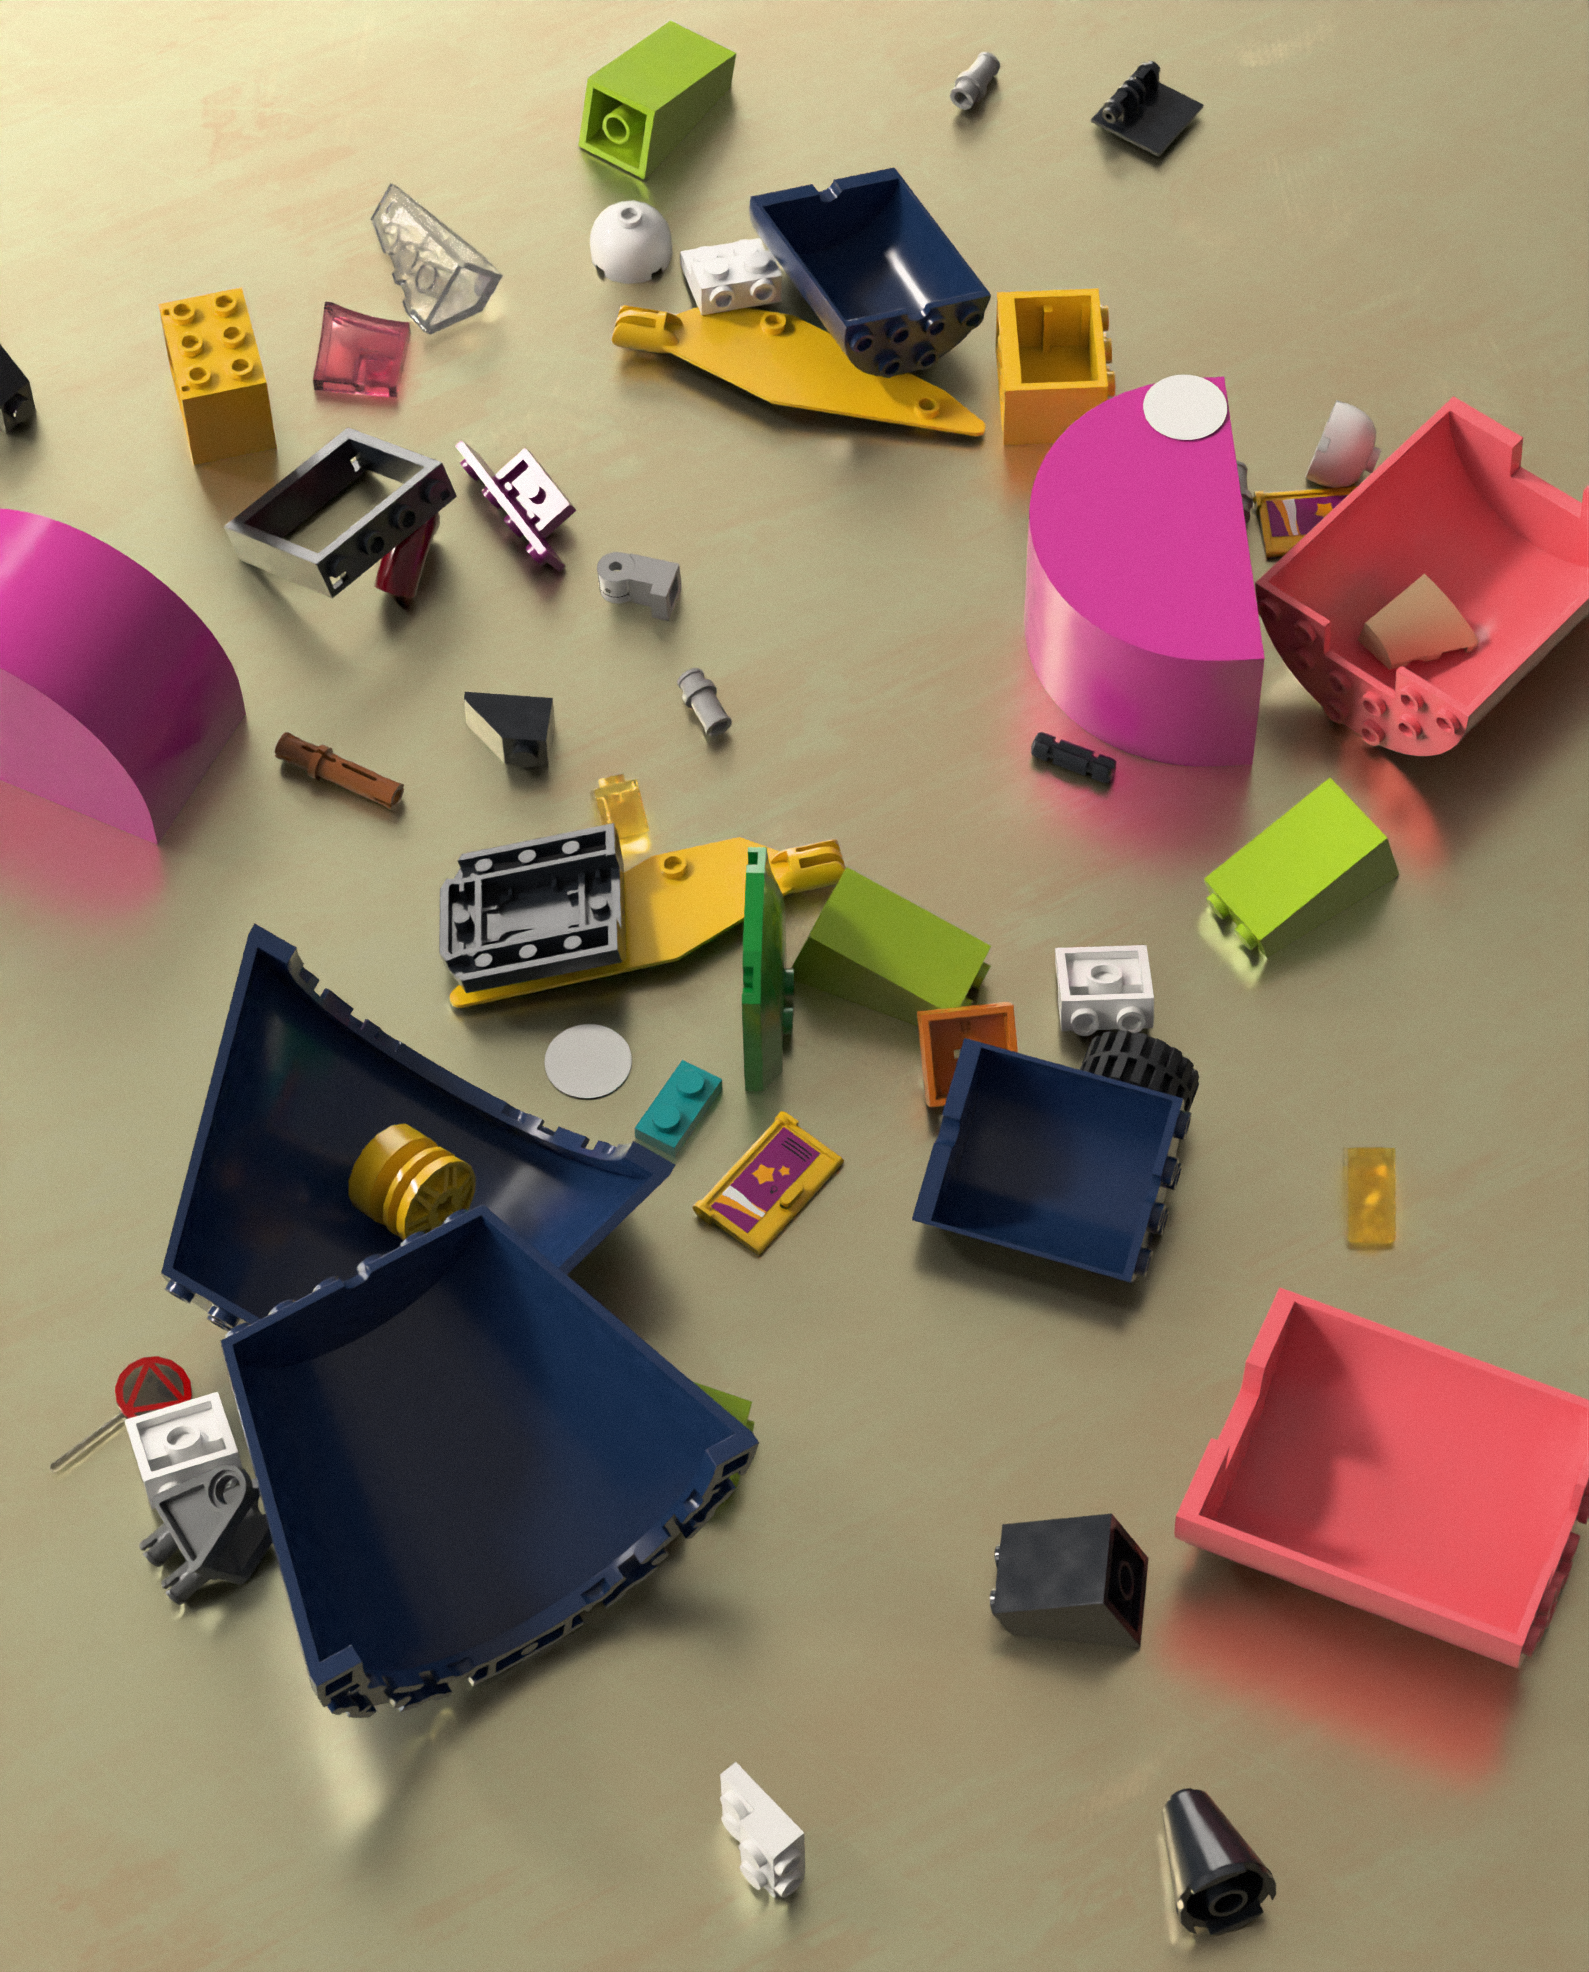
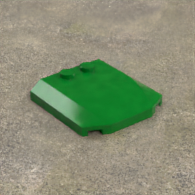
M748 847V865H746L742 961V1027L745 1091H764L783 1072L784 1034L793 1035V1007H785V996H794L795 969L786 968L785 902L769 863L767 847Z

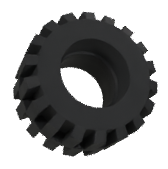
M1109 1031L1103 1033L1102 1036H1096L1091 1044H1089L1080 1067L1082 1071L1183 1098L1184 1111L1187 1112L1190 1111L1200 1083L1198 1082V1071L1193 1068L1194 1064L1190 1059L1182 1056L1181 1051L1169 1046L1158 1038L1155 1039L1138 1032L1118 1031V1033Z

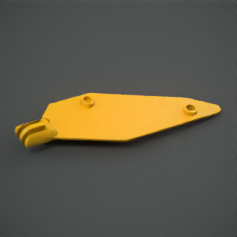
M628 305L621 306L612 336L614 345L661 354L672 353L772 404L970 436H980L984 434L986 429L985 423L949 393L917 376L905 373L891 378H884L883 376H874L860 371L850 362L830 333L794 315L752 308L701 315L698 307L675 315L666 311Z
M737 837L651 856L624 873L626 960L621 963L466 993L458 985L450 993V1002L454 1007L464 1008L678 961L744 921L748 847L766 846ZM837 839L783 851L767 847L769 863L783 897L787 894H796L837 885L846 869Z

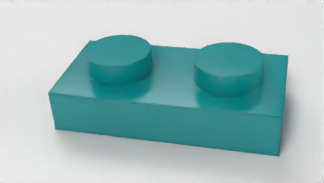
M682 1060L634 1128L635 1138L676 1157L723 1089L722 1079Z

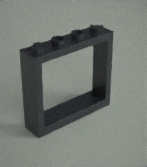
M347 427L227 523L224 528L241 561L333 599L453 501L457 495L442 462ZM355 457L356 460L352 463L351 459ZM366 470L404 483L319 553L282 539ZM340 576L341 579L332 584L329 577L337 578Z

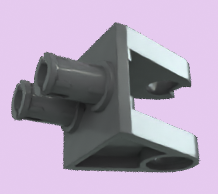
M221 1465L164 1490L151 1499L164 1523L146 1539H143L139 1543V1548L142 1551L149 1548L143 1555L157 1567H161L178 1549L182 1552L186 1561L161 1582L163 1589L171 1586L165 1593L175 1603L183 1605L188 1598L210 1579H220L243 1585L251 1577L273 1541L266 1514H262L258 1508L260 1491L256 1478L251 1480L250 1475L245 1469L233 1465ZM237 1478L240 1485L224 1492L225 1485L231 1479Z

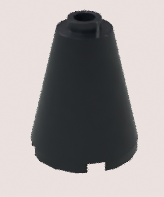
M1191 1788L1175 1792L1164 1805L1162 1817L1178 1918L1189 1932L1195 1934L1197 1933L1194 1927H1207L1210 1935L1223 1934L1239 1929L1257 1919L1264 1912L1260 1904L1268 1895H1270L1273 1901L1276 1896L1275 1879L1271 1871L1208 1793Z

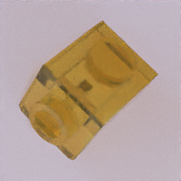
M619 774L598 780L600 788L593 789L590 792L591 800L595 802L600 826L614 823L619 839L649 832L637 779L625 781L624 774Z

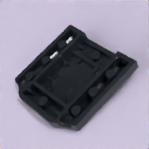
M614 823L461 854L458 859L460 869L454 879H446L440 888L439 953L444 966L466 993L621 963L626 960L624 863L619 835Z

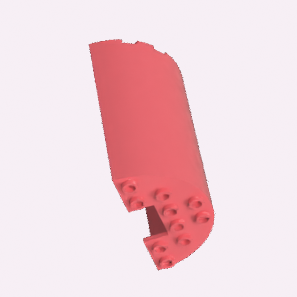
M1454 396L1255 582L1258 614L1262 618L1275 649L1300 684L1323 706L1326 715L1332 721L1338 724L1343 723L1358 733L1364 741L1372 746L1380 745L1399 753L1414 756H1434L1452 749L1589 615V485L1583 490L1581 503L1522 468L1523 437ZM1426 574L1458 609L1475 633L1479 643L1471 652L1465 653L1464 648L1442 653L1439 659L1426 662L1423 660H1413L1407 666L1389 670L1358 641V638L1365 623L1422 575Z
M1279 1287L1246 1360L1241 1390L1218 1440L1210 1439L1176 1514L1175 1538L1184 1541L1186 1544L1519 1669L1526 1655L1532 1657L1537 1642H1541L1545 1629L1549 1628L1558 1603L1557 1598L1560 1590L1565 1587L1573 1565L1572 1560L1580 1541L1581 1535L1574 1532L1578 1522L1586 1525L1589 1519V1400Z

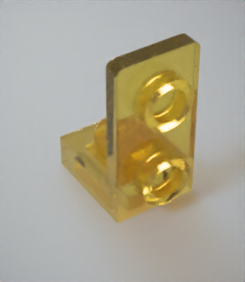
M1343 1147V1166H1347L1348 1240L1353 1243L1394 1242L1396 1239L1395 1148Z

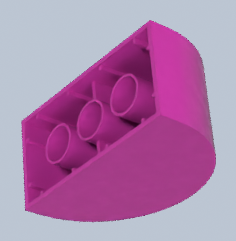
M1204 377V379L1216 385L1223 393L1227 402V415L1223 424L1215 432L1195 440H1178L1167 437L1156 431L1149 424L1144 414L1143 403L1147 392L1154 384L1145 385L1104 401L1071 424L1055 441L1037 472L1031 491L1028 523L1024 612L1028 654L1038 678L1054 702L1070 719L1084 730L1111 746L1148 760L1192 767L1252 765L1265 657L1225 377Z
M0 509V780L158 845L246 715L241 687L232 663L213 633L199 616L166 584L127 555L86 532L54 519L25 511Z

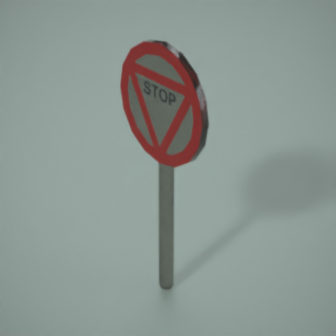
M159 1356L143 1357L130 1363L119 1375L115 1386L116 1404L121 1412L50 1465V1470L58 1472L123 1423L124 1420L191 1400V1381L185 1370L173 1360Z

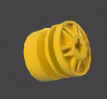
M407 1124L392 1125L378 1133L364 1147L354 1164L349 1179L348 1196L356 1209L374 1221L386 1226L390 1232L401 1237L404 1241L416 1232L423 1231L428 1233L443 1225L445 1219L458 1210H469L475 1194L476 1176L471 1165L455 1157L450 1151L438 1147L436 1142Z

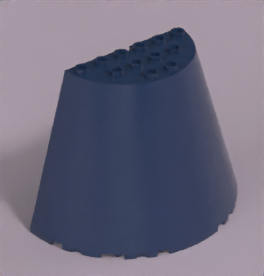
M254 924L248 934L161 1274L168 1282L165 1287L168 1293L188 1304L192 1301L208 1312V1321L227 1332L239 1324L245 1322L253 1324L265 1318L275 1306L289 1299L297 1301L311 1294L319 1283L330 1277L336 1276L342 1281H346L357 1276L356 1268L363 1260L375 1254L384 1256L399 1248L403 1242L401 1237L390 1232L386 1226L374 1221L356 1209L348 1196L349 1179L354 1164L364 1147L378 1133L392 1125L407 1124L436 1142L438 1147L450 1151L455 1157L471 1165L476 1176L475 1194L468 1211L484 1204L566 1275L670 1176L675 1164L635 1141L630 1144H618L616 1147L598 1140L594 1149L590 1150L586 1149L590 1141L586 1136L559 1126L556 1132L544 1127L545 1121L543 1119L520 1111L507 1102L451 1073L406 1044L389 1036L370 1020L365 1019L362 1022L351 1015L354 1008L330 989L325 988L321 996H319L314 989L320 980L303 967L304 963L297 952V947Z
M484 1204L470 1211L461 1209L454 1212L445 1219L443 1225L428 1233L423 1231L416 1232L407 1237L400 1244L399 1248L384 1256L375 1254L366 1258L356 1268L358 1275L352 1279L342 1281L336 1276L330 1277L319 1283L311 1294L297 1301L289 1299L281 1302L265 1318L253 1324L249 1322L239 1324L232 1328L225 1335L224 1339L220 1340L311 1688L322 1706H327L332 1714L340 1715L346 1713L350 1718H368L377 1712L374 1706L391 1703L393 1708H398L400 1712L417 1708L427 1701H437L451 1696L453 1692L448 1686L449 1683L467 1677L472 1686L477 1685L562 1639L585 1624L579 1613L584 1610L589 1612L593 1609L592 1606L602 1601L607 1609L622 1598L631 1587L644 1581L659 1568L657 1564L668 1556L664 1547L680 1533L683 1534L685 1539H690L696 1535L715 1515V1509L734 1492L736 1487L731 1481L730 1476L738 1473L740 1476L746 1474L759 1445V1441L747 1427Z

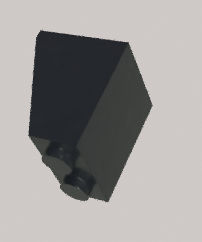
M1112 1513L1002 1524L1001 1541L995 1548L997 1578L996 1587L990 1593L992 1614L1011 1635L1129 1648L1141 1647L1149 1558Z

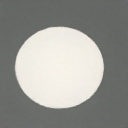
M1175 375L1160 380L1149 389L1144 399L1143 409L1147 421L1159 433L1178 440H1195L1212 434L1223 424L1227 415V402L1221 390L1210 381L1193 375Z
M596 1024L577 1025L561 1032L550 1043L545 1054V1071L552 1084L563 1093L577 1098H597L613 1092L626 1080L632 1065L631 1051L624 1038L608 1027Z

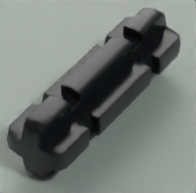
M1038 732L1031 746V754L1034 757L1045 761L1052 758L1055 765L1084 776L1089 772L1092 774V779L1103 783L1111 781L1116 771L1117 761L1103 754H1099L1096 757L1094 756L1095 751L1063 739L1060 742H1056L1055 736L1045 732Z

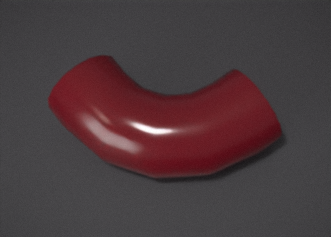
M439 512L380 560L374 587L402 597H416L432 540L440 526Z

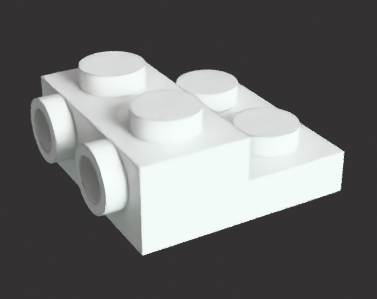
M760 238L680 251V265L701 315L782 302L781 271L770 250L765 251Z
M1147 945L1055 948L1061 1031H1074L1078 1035L1088 1036L1097 1030L1120 1029V1031L1137 1033L1143 1028H1153L1154 993Z
M218 1392L124 1420L151 1509H155L151 1499L164 1490L221 1465H233L242 1468L239 1453ZM237 1478L231 1479L225 1485L224 1492L234 1488L235 1484L239 1483Z
M735 1762L720 1774L722 1794L720 1800L723 1810L721 1820L728 1832L736 1840L740 1841V1870L748 1882L758 1890L764 1887L774 1898L779 1895L785 1898L792 1894L804 1880V1832Z

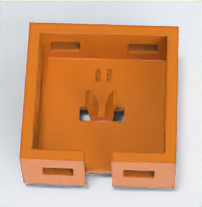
M1010 1002L917 1011L925 1100L929 1107L945 1106L958 1058H954V1050L960 1049L961 1051L964 1038L1018 1053L1014 1005Z

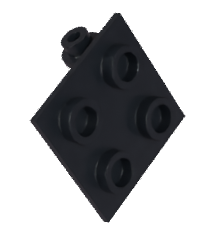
M1148 61L1147 63H1141L1137 67V70L1124 81L1116 93L1104 103L1103 107L1091 119V122L1159 157L1201 111L1204 104L1160 83L1159 65L1154 61Z

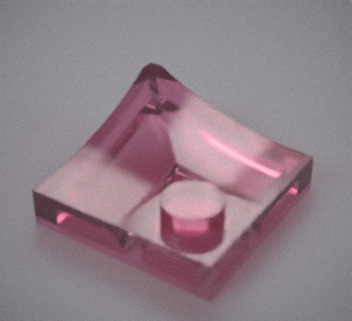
M325 301L321 337L313 375L314 390L397 398L411 335L410 322L365 315L333 302Z

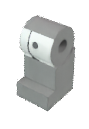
M612 552L603 556L597 564L599 590L601 596L606 601L618 604L629 601L650 606L652 617L669 621L682 588L680 566L678 563L632 553Z

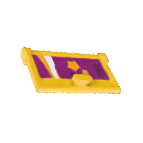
M1357 486L1272 493L1254 491L1253 502L1256 515H1259L1265 557H1283Z
M781 1111L774 1118L775 1122L714 1188L692 1207L695 1214L709 1225L715 1223L757 1255L764 1251L844 1163L842 1157L798 1126L799 1121L785 1111ZM780 1205L785 1206V1207L790 1206V1208H789V1209H783V1208L780 1207Z

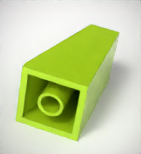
M670 20L588 77L578 146L645 180L731 88L736 53Z
M1329 777L1204 878L1210 893L1206 901L1222 920L1227 916L1237 925L1234 932L1249 950L1257 947L1266 958H1269L1395 879L1399 875V871L1388 838Z
M846 867L791 968L795 969V981L918 1026L917 1011L971 1006L973 1001L968 999L966 995L971 986L978 990L986 977L991 965L985 963L984 960L991 945Z

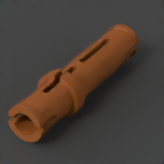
M285 732L276 745L275 758L306 770L309 777L316 780L323 778L336 783L390 810H394L401 801L404 793V784L339 757L333 753L332 748L322 744L318 747L289 732Z

